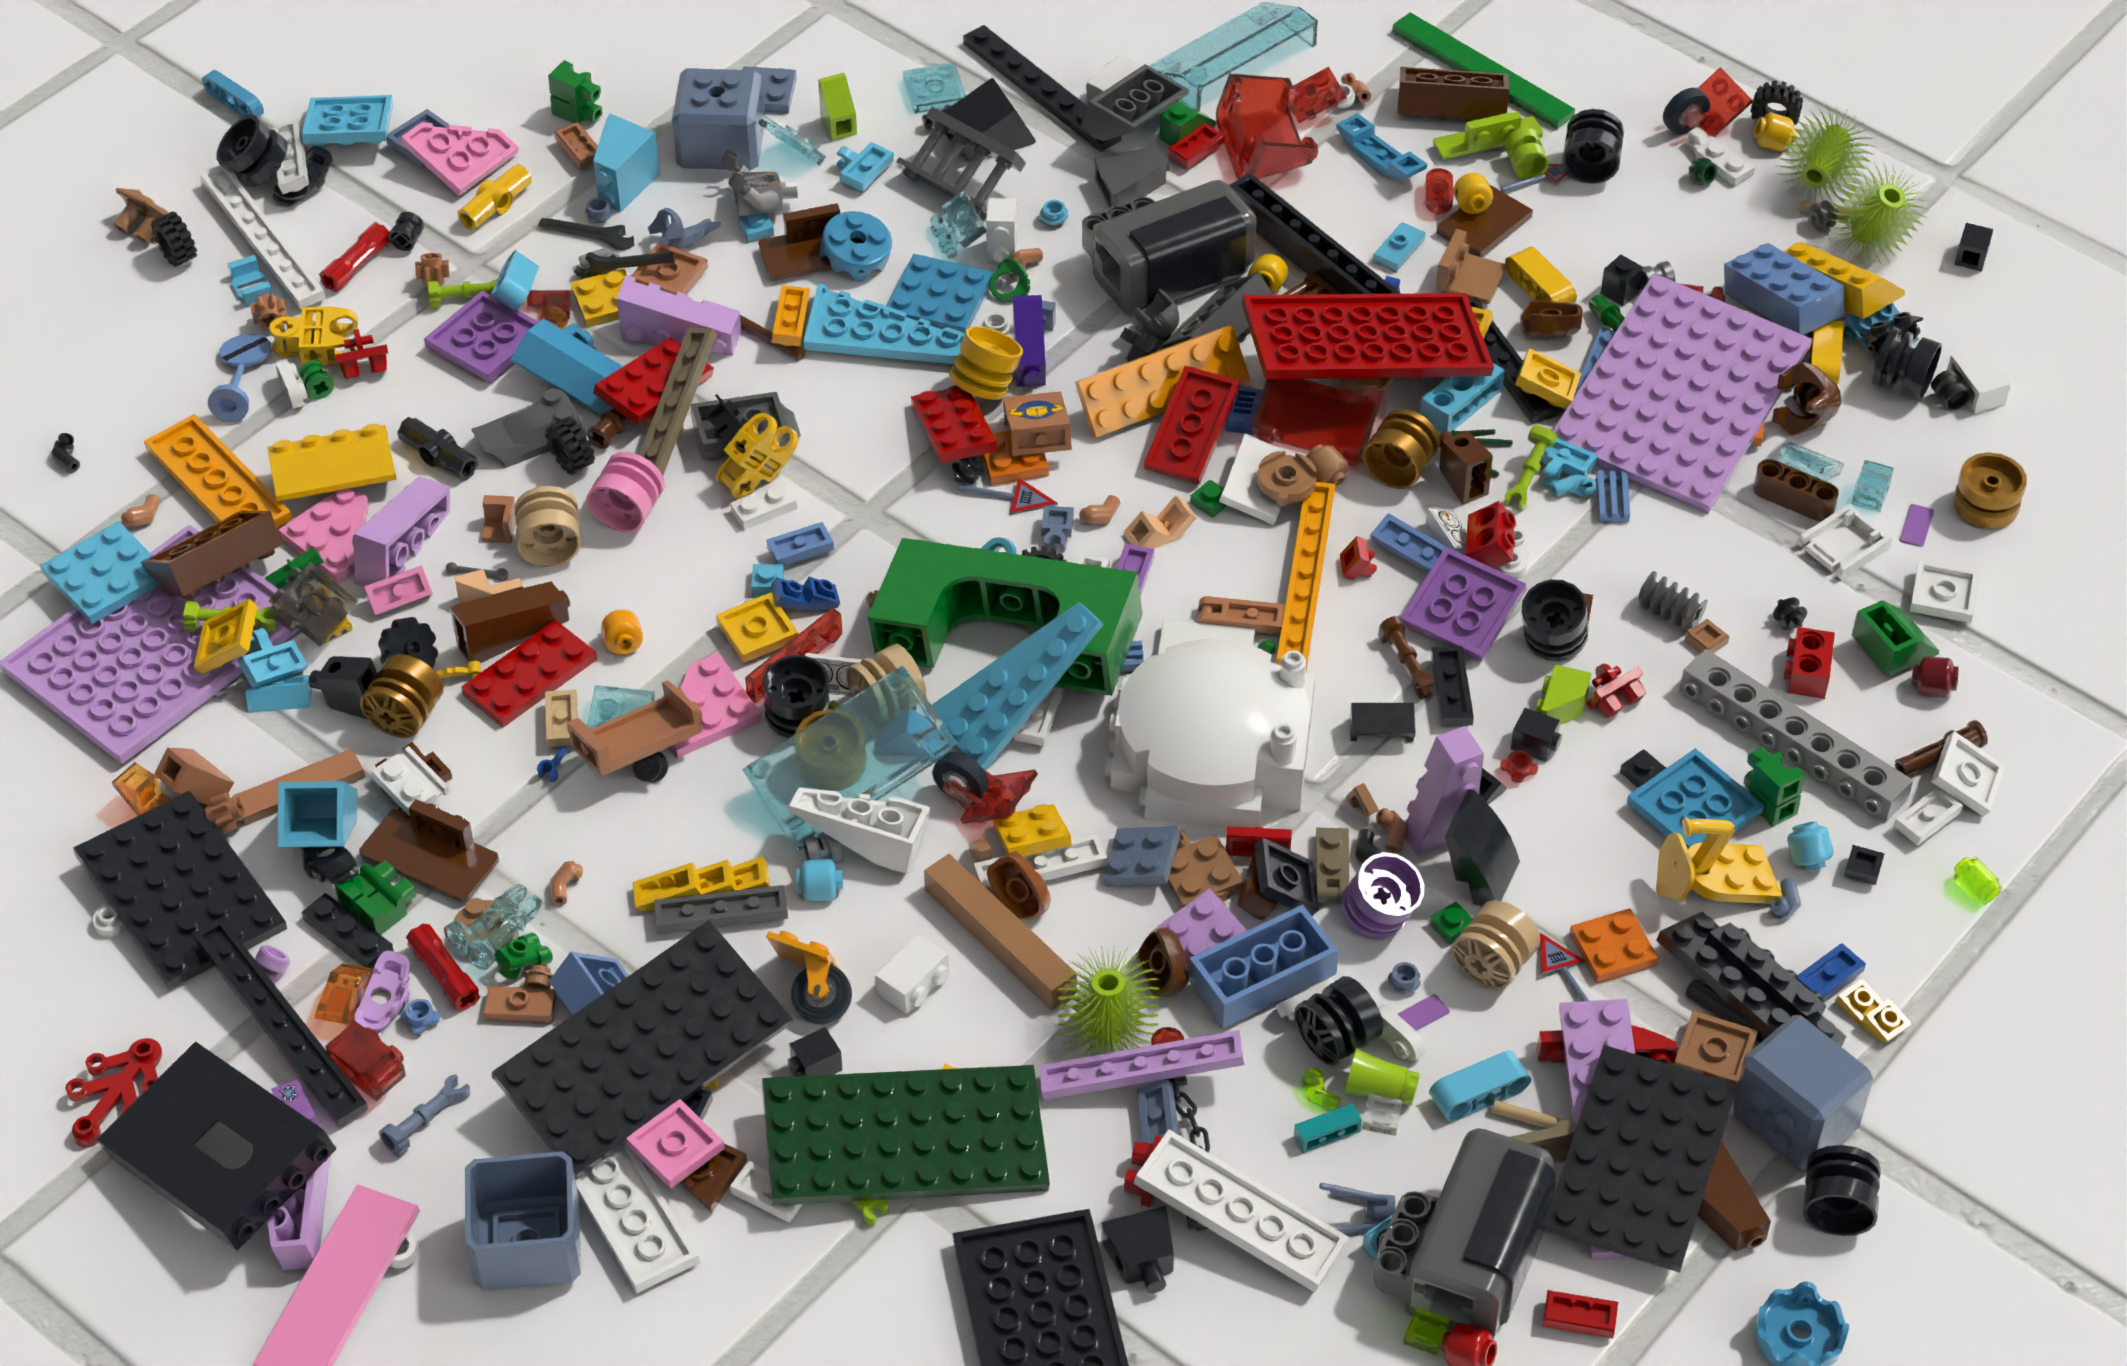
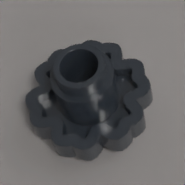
M1125 327L1120 335L1121 339L1132 345L1124 358L1127 360L1125 363L1164 349L1158 346L1161 340L1148 333H1145L1142 337Z
M415 617L394 619L391 628L382 630L381 638L378 642V647L381 650V664L383 665L389 656L403 654L417 658L431 668H434L435 660L438 656V650L433 646L436 641L435 633L431 631L427 623H418Z

